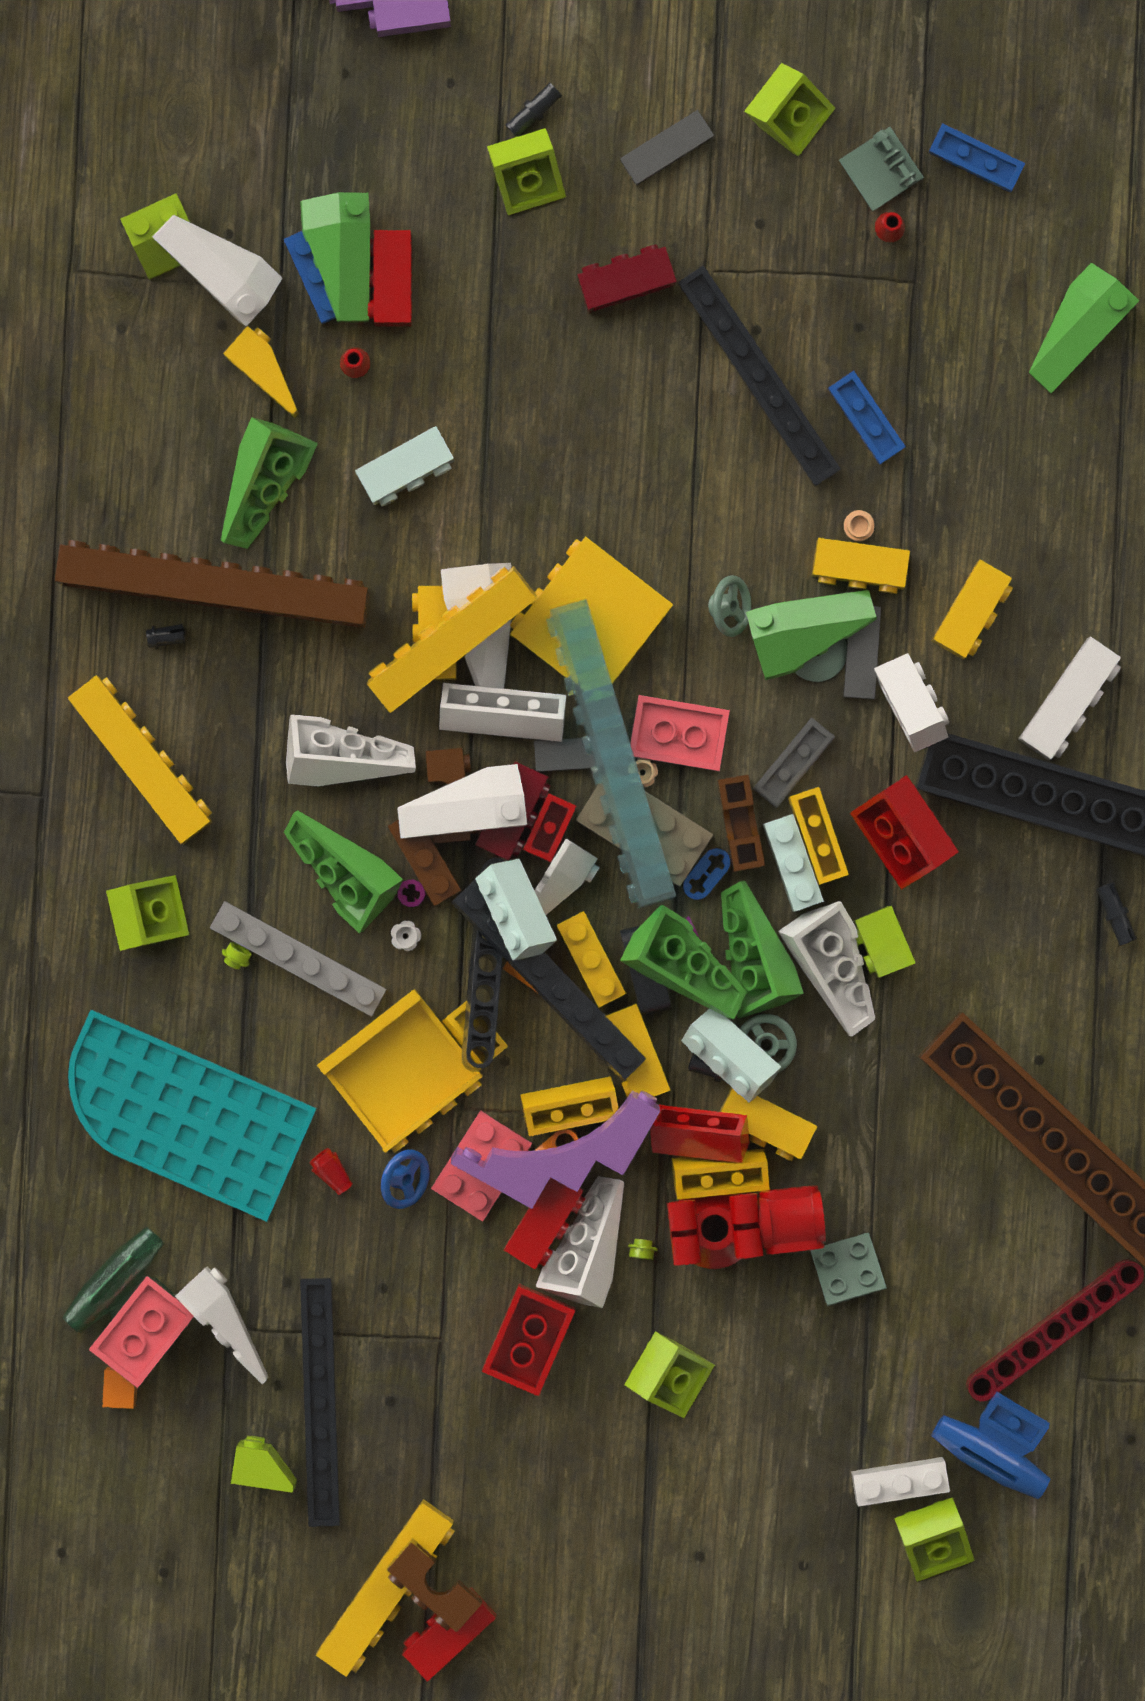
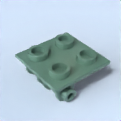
M891 127L880 130L873 135L872 139L839 160L872 212L924 178Z
M869 1232L825 1245L821 1249L810 1250L827 1306L887 1289Z

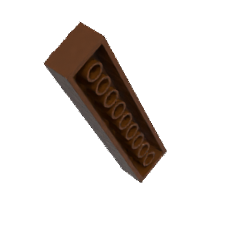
M68 540V545L60 544L55 582L61 586L365 628L370 591L368 587H364L363 581L344 579V584L333 583L334 579L332 577L324 575H314L313 580L304 579L303 575H301L302 573L283 570V575H275L271 568L252 566V571L242 570L240 564L222 562L221 567L212 566V562H209L210 560L191 557V562L181 561L182 558H179L178 555L160 553V558H154L145 550L130 549L129 554L120 553L121 550L118 547L99 544V549L97 550L90 549V545H87L86 542Z
M959 1012L918 1057L1134 1259L1145 1267V1182L963 1012Z

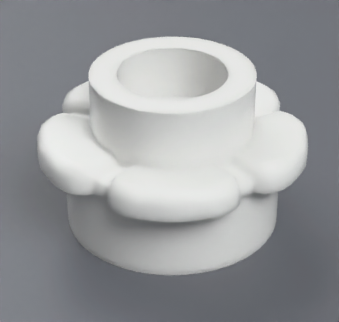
M402 921L401 924L393 926L391 930L393 939L391 942L399 950L410 951L417 946V941H420L421 932L415 927L413 922ZM404 933L409 935L407 939L403 938Z

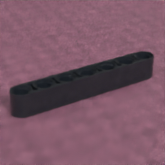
M499 858L488 860L479 870L478 876L491 864L505 861ZM474 926L462 1063L467 1070L480 1072L490 1065L494 1057L503 956L482 937V934ZM480 958H487L492 962L493 969L491 972H485L480 969ZM478 988L486 989L489 992V1002L483 1003L476 997V990ZM474 1019H482L486 1022L488 1028L486 1033H479L474 1029ZM478 1049L483 1052L485 1056L483 1064H477L472 1061L471 1050Z

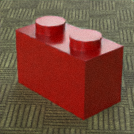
M548 793L523 850L548 862H552L577 806Z

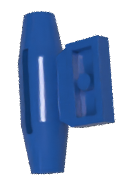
M998 1392L995 1393L982 1412L979 1428L943 1415L932 1432L931 1436L960 1461L1002 1486L1039 1499L1050 1482V1477L1024 1456L1034 1451L1049 1429L1050 1423Z

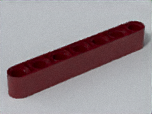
M1129 1259L1117 1262L971 1373L966 1381L968 1393L978 1401L991 1399L996 1392L1002 1391L1136 1289L1144 1278L1142 1267ZM1127 1266H1133L1136 1270L1135 1278L1130 1282H1123L1121 1279L1122 1269ZM1101 1285H1109L1111 1288V1296L1105 1301H1100L1096 1297V1291ZM1078 1303L1085 1304L1087 1308L1085 1317L1078 1320L1074 1319L1071 1314L1072 1308ZM1053 1322H1059L1062 1325V1333L1057 1338H1050L1047 1335V1328ZM1028 1341H1035L1038 1345L1037 1353L1031 1357L1024 1356L1022 1353L1023 1345ZM1003 1360H1011L1013 1362L1012 1372L1008 1375H1000L997 1368L998 1364ZM979 1378L987 1379L989 1382V1388L983 1394H977L973 1391V1384Z

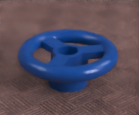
M404 1150L396 1154L386 1165L381 1178V1193L384 1201L392 1208H408L415 1204L424 1194L429 1182L430 1170L428 1161L422 1153L416 1150ZM411 1159L408 1166L400 1164L404 1160ZM420 1166V1180L414 1191L412 1186L414 1174ZM390 1186L403 1190L405 1199H395L391 1194Z

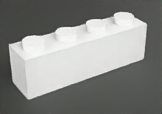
M1092 637L1087 638L1018 740L1047 760H1051L1053 756L1059 758L1069 744L1065 741L1071 730L1076 733L1084 723L1086 717L1082 714L1088 705L1094 707L1104 692L1100 688L1107 679L1111 682L1119 672L1121 667L1117 663L1121 657Z
M443 683L439 730L562 742L566 695Z

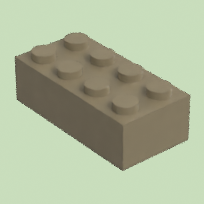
M608 768L576 819L584 827L679 887L713 836L706 829Z

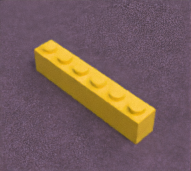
M514 566L509 570L505 567L500 569L490 578L493 583L484 590L481 586L477 587L466 596L468 602L461 608H458L456 605L450 608L441 616L444 621L434 628L430 624L417 635L420 640L411 647L408 643L404 644L393 654L395 659L388 665L382 662L369 672L371 678L368 680L367 685L390 713L537 599L536 593Z
M96 675L70 695L68 700L180 844L184 845L212 823L208 817L212 814L211 810L202 799L196 802L189 793L193 790V787L183 774L179 777L175 775L171 769L175 764L164 750L158 753L152 745L155 738L145 726L141 729L133 720L137 715L125 701L123 704H120L114 694L118 691L107 677L102 680Z
M423 1499L320 1646L316 1656L346 1677L351 1670L356 1673L366 1659L362 1654L367 1646L370 1645L374 1648L384 1632L380 1630L386 1619L392 1622L400 1611L401 1606L398 1605V1602L405 1594L409 1597L412 1594L405 1586L400 1589L388 1578L390 1573L387 1571L388 1565L412 1538L436 1558L437 1556L433 1552L439 1543L445 1546L455 1532L451 1528L454 1520Z

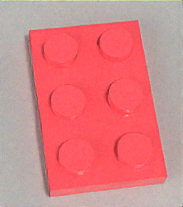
M638 695L628 756L720 771L730 710Z
M480 1110L457 1147L463 1150L466 1147L471 1148L482 1156L481 1160L485 1161L492 1147L512 1151H528L532 1142ZM451 1157L431 1187L432 1190L482 1222L501 1194V1191L451 1164Z
M147 1276L90 1347L89 1351L138 1388L194 1316L181 1302Z

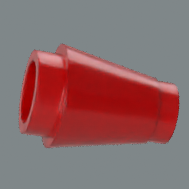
M885 212L877 218L875 232L881 240L895 242L903 236L905 222L899 214ZM886 220L896 221V227H889Z
M361 348L347 349L340 358L341 370L348 377H362L370 368V357ZM351 355H356L357 358H360L357 364L353 365L348 362Z
M329 1148L321 1151L309 1162L313 1167L312 1172L338 1195L352 1186L353 1183L349 1180V1176L337 1153H332Z

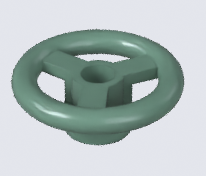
M734 575L727 576L719 582L708 604L710 615L713 617L718 630L725 636L735 637L741 634L748 624L746 612L751 610L749 589L740 577ZM729 586L728 594H724L726 588ZM738 589L742 597V610L739 608L737 599ZM727 616L734 617L738 623L735 627L730 628L724 622V618Z
M760 1014L748 1019L741 1026L740 1030L746 1035L750 1030L753 1031L756 1036L755 1043L760 1048L762 1040H771V1049L765 1051L770 1057L774 1056L778 1049H787L783 1059L778 1062L781 1066L779 1072L790 1065L796 1053L797 1040L793 1029L784 1019L772 1014ZM770 1023L778 1026L784 1032L787 1040H778L775 1035L764 1033L760 1024Z

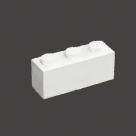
M907 653L874 668L879 685L914 752L948 738L945 725L949 724L948 717L943 707H936L934 702L938 700L930 684L925 686L922 680L926 679L919 662L913 664Z
M943 1457L851 1471L855 1500L858 1506L950 1492L946 1463Z

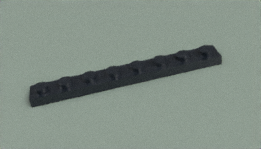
M704 265L679 281V287L813 486L816 487L840 471L841 468Z
M476 880L451 902L622 1081L626 1080L646 1060L642 1053L545 952L541 955L512 960Z
M332 1277L300 1279L308 1526H339Z

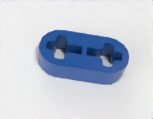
M718 848L709 850L687 875L683 882V889L689 898L699 900L706 897L730 867V858L726 851ZM721 854L724 857L722 859V863L725 865L722 870L715 868L711 874L706 872L711 864V861L708 859L709 856L713 855L716 857ZM702 874L706 875L708 878L702 885L705 891L703 893L697 891L695 894H692L689 891L692 887L689 881L691 879L697 881Z

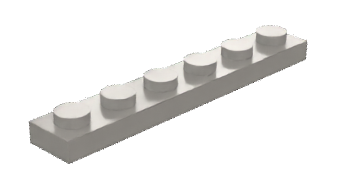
M226 901L223 902L210 926V929L371 1017L387 990Z

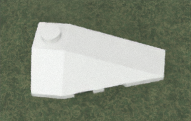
M172 215L152 236L227 311L245 326L268 304L282 280V277L262 257L175 215Z
M511 563L442 569L443 595L447 610L455 605L461 608L468 602L466 598L468 594L479 586L484 590L493 583L490 578L503 567L507 570L511 569ZM511 620L465 655L475 686L504 689Z
M290 715L286 756L288 784L324 786L415 772L416 765L413 746L382 736L374 738L357 734L358 729L348 726L347 730L330 725L331 720L322 717Z
M517 764L486 767L397 808L400 838L527 825L524 792Z
M565 839L545 872L544 877L534 890L545 915L578 889L584 880L590 883L599 869V866L595 865L598 858L568 839Z
M838 901L804 913L778 931L797 963L849 1036L852 1037L875 1020L870 990L865 982L862 965H864L863 957L859 954L858 944L855 939L858 938L857 929L842 902Z
M597 1177L584 1197L586 1199L579 1209V1215L571 1227H568L556 1251L553 1250L547 1263L542 1267L536 1288L580 1304L603 1308L613 1280L624 1188L623 1181Z
M207 1266L175 1297L203 1326L210 1324L213 1327L211 1331L216 1339L227 1348L231 1346L235 1350L233 1355L263 1384L268 1379V1374L229 1289L224 1285L227 1279L218 1269L213 1268L210 1270Z

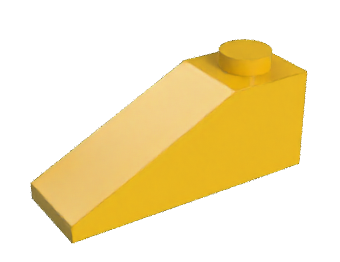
M247 326L223 353L224 356L295 418L298 411L273 349L268 344L271 338L258 327L253 331Z

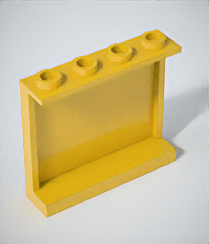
M585 536L582 542L576 539L567 550L566 554L570 557L564 565L561 566L557 563L549 573L547 578L551 582L544 591L541 588L535 591L537 599L531 603L532 606L524 615L520 612L510 624L513 629L510 636L522 643L598 703L667 615L673 604Z
M416 989L408 993L317 1065L378 1141L385 1153L390 1149L394 1153L400 1150L409 1142L405 1138L414 1130L418 1134L423 1132L433 1124L430 1118L438 1111L442 1115L446 1114L457 1105L454 1099L463 1092L469 1096L481 1086L478 1080L483 1077L481 1072H472L464 1067L462 1063V1048Z

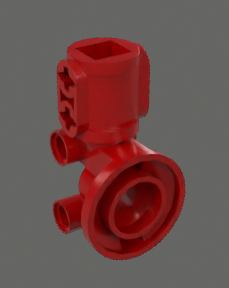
M818 1186L759 1192L760 1197L758 1199L757 1193H737L679 1199L678 1201L667 1203L674 1265L695 1264L707 1269H720L733 1265L742 1258L763 1256V1248L766 1250V1254L824 1248V1243H826L825 1221L821 1192L818 1190ZM710 1215L724 1217L729 1226L726 1237L717 1242L708 1241L701 1232L703 1220Z

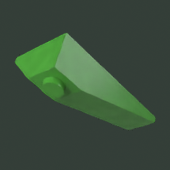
M338 192L302 200L300 202L302 233L305 241L309 243L316 269H319L325 284L324 289L337 322H368L370 281V211L368 193Z
M1090 263L1070 284L1029 374L1051 394L1130 312L1139 300L1116 278Z
M251 417L239 446L221 536L223 543L248 549L269 521V513L277 502H283L288 496L286 493L287 489L296 478L300 480L306 472L318 443L277 424Z
M869 590L775 603L746 612L765 680L798 671L804 667V663L819 654L821 656L829 651L828 648L843 638H849L877 620Z
M297 810L293 813L284 834L303 862L311 864L320 878L316 881L321 889L326 887L336 901L332 905L337 913L358 933L363 932L393 900L403 879L379 857Z
M740 881L721 892L724 930L728 932L730 950H725L726 960H731V973L747 992L737 1012V1018L784 1005L804 994L794 963L746 881Z
M660 905L633 933L620 961L642 975L729 1019H735L747 992L726 966L721 965L710 952L712 949L707 943L702 942L694 933V928L688 920L664 905Z

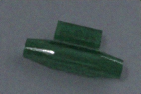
M146 1226L119 1247L82 1286L62 1318L79 1334L109 1311L114 1318L147 1276L176 1298V1295L158 1278L145 1275V1272L165 1242Z

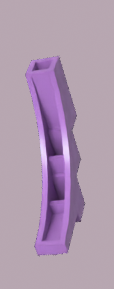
M329 0L330 4L336 3L338 12L374 7V10H369L368 14L370 28H377L378 37L451 27L447 0Z

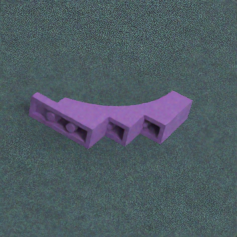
M632 1090L625 1102L612 1117L588 1135L571 1143L537 1151H512L492 1147L485 1161L481 1160L482 1156L475 1150L468 1147L463 1150L457 1147L451 1157V1164L532 1209L550 1177L578 1192L595 1161L623 1175L660 1113V1107L656 1104L657 1099L645 1091H641L638 1094Z

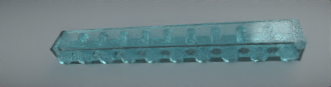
M587 600L551 609V618L546 619L550 636H556L559 648H555V653L559 666L565 665L568 677L564 678L565 687L568 695H574L577 707L573 708L577 725L583 724L586 736L582 737L586 755L592 754L595 766L591 767L592 776L595 784L601 783L604 795L599 798L604 814L610 813L613 825L608 826L613 844L619 843L622 855L617 856L622 874L628 872L631 885L626 887L631 903L637 902L638 908L641 909L674 899L676 893Z

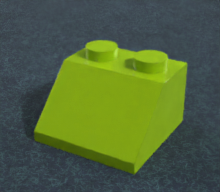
M781 63L744 112L760 129L799 157L835 110V107L803 73Z
M546 128L487 146L508 215L566 197L554 149Z
M176 193L120 219L149 280L181 266L152 237L172 215L190 222Z
M176 875L106 891L120 951L189 935Z
M892 906L884 907L853 920L858 934V938H855L858 946L863 944L868 954L863 959L870 974L875 972L877 977H882L915 964Z
M655 1331L624 1385L647 1401L685 1418L715 1365L676 1341Z
M247 1436L245 1440H240L236 1446L231 1484L293 1493L297 1478L272 1444L265 1443V1438L257 1436Z
M953 1497L944 1501H937L930 1506L910 1511L894 1518L917 1582L975 1561Z

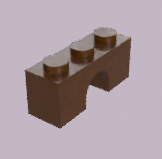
M463 748L425 751L429 783L444 782L449 785L466 777L465 773L471 772L470 755L463 754ZM477 831L433 835L434 844L471 841V834H477Z
M749 775L717 780L733 872L765 866L755 820Z
M399 819L388 825L389 830L434 906L462 891L430 836L400 838Z
M412 1538L388 1565L387 1571L390 1573L388 1578L398 1588L402 1589L405 1586L414 1594L411 1599L423 1610L429 1607L437 1615L434 1619L444 1629L448 1631L452 1628L457 1632L480 1607L482 1599L460 1580L446 1591L432 1589L426 1581V1573L433 1566L436 1558Z

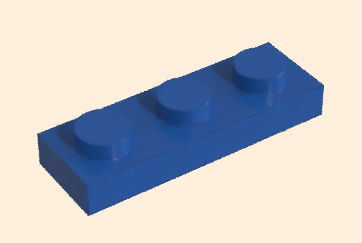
M943 123L928 152L1010 193L1025 165L1024 162Z
M302 231L283 239L321 323L324 324L335 319V314L324 289L325 284L319 269H316L313 261L314 256L308 241H305Z
M852 371L828 388L879 465L906 447L855 371Z

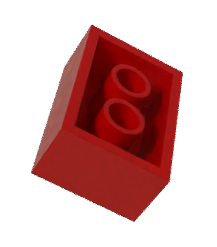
M907 775L850 812L901 890L936 869L959 852Z
M518 1284L483 1365L482 1372L539 1396L573 1318L575 1307Z

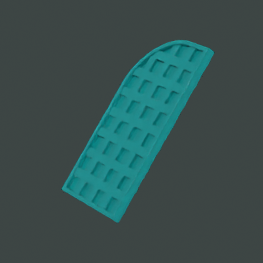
M92 1009L80 1032L69 1061V1090L75 1112L85 1130L103 1149L259 1219L268 1221L317 1110L316 1107Z

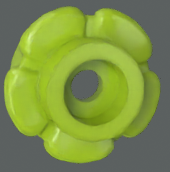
M230 942L227 949L222 950V954L225 956L224 962L234 969H240L241 966H249L248 960L251 952L240 944Z
M634 1239V1244L628 1245V1248H630L629 1257L653 1260L654 1251H658V1249L652 1247L653 1241Z

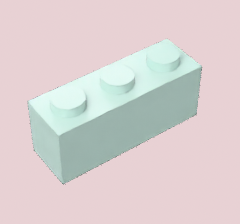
M435 426L358 468L355 472L373 505L380 503L383 507L398 498L396 493L407 488L410 492L425 483L423 478L434 473L435 477H438L452 469L450 464L454 462V458Z
M794 814L763 824L792 911L795 912L824 902Z
M520 859L491 864L476 878L479 890L488 905L492 918L513 961L541 955L557 941Z
M708 1009L690 1025L681 1040L692 1053L702 1059L714 1073L718 1074L737 1094L741 1095L749 1103L772 1083L781 1068L776 1061L733 1022L711 1009Z

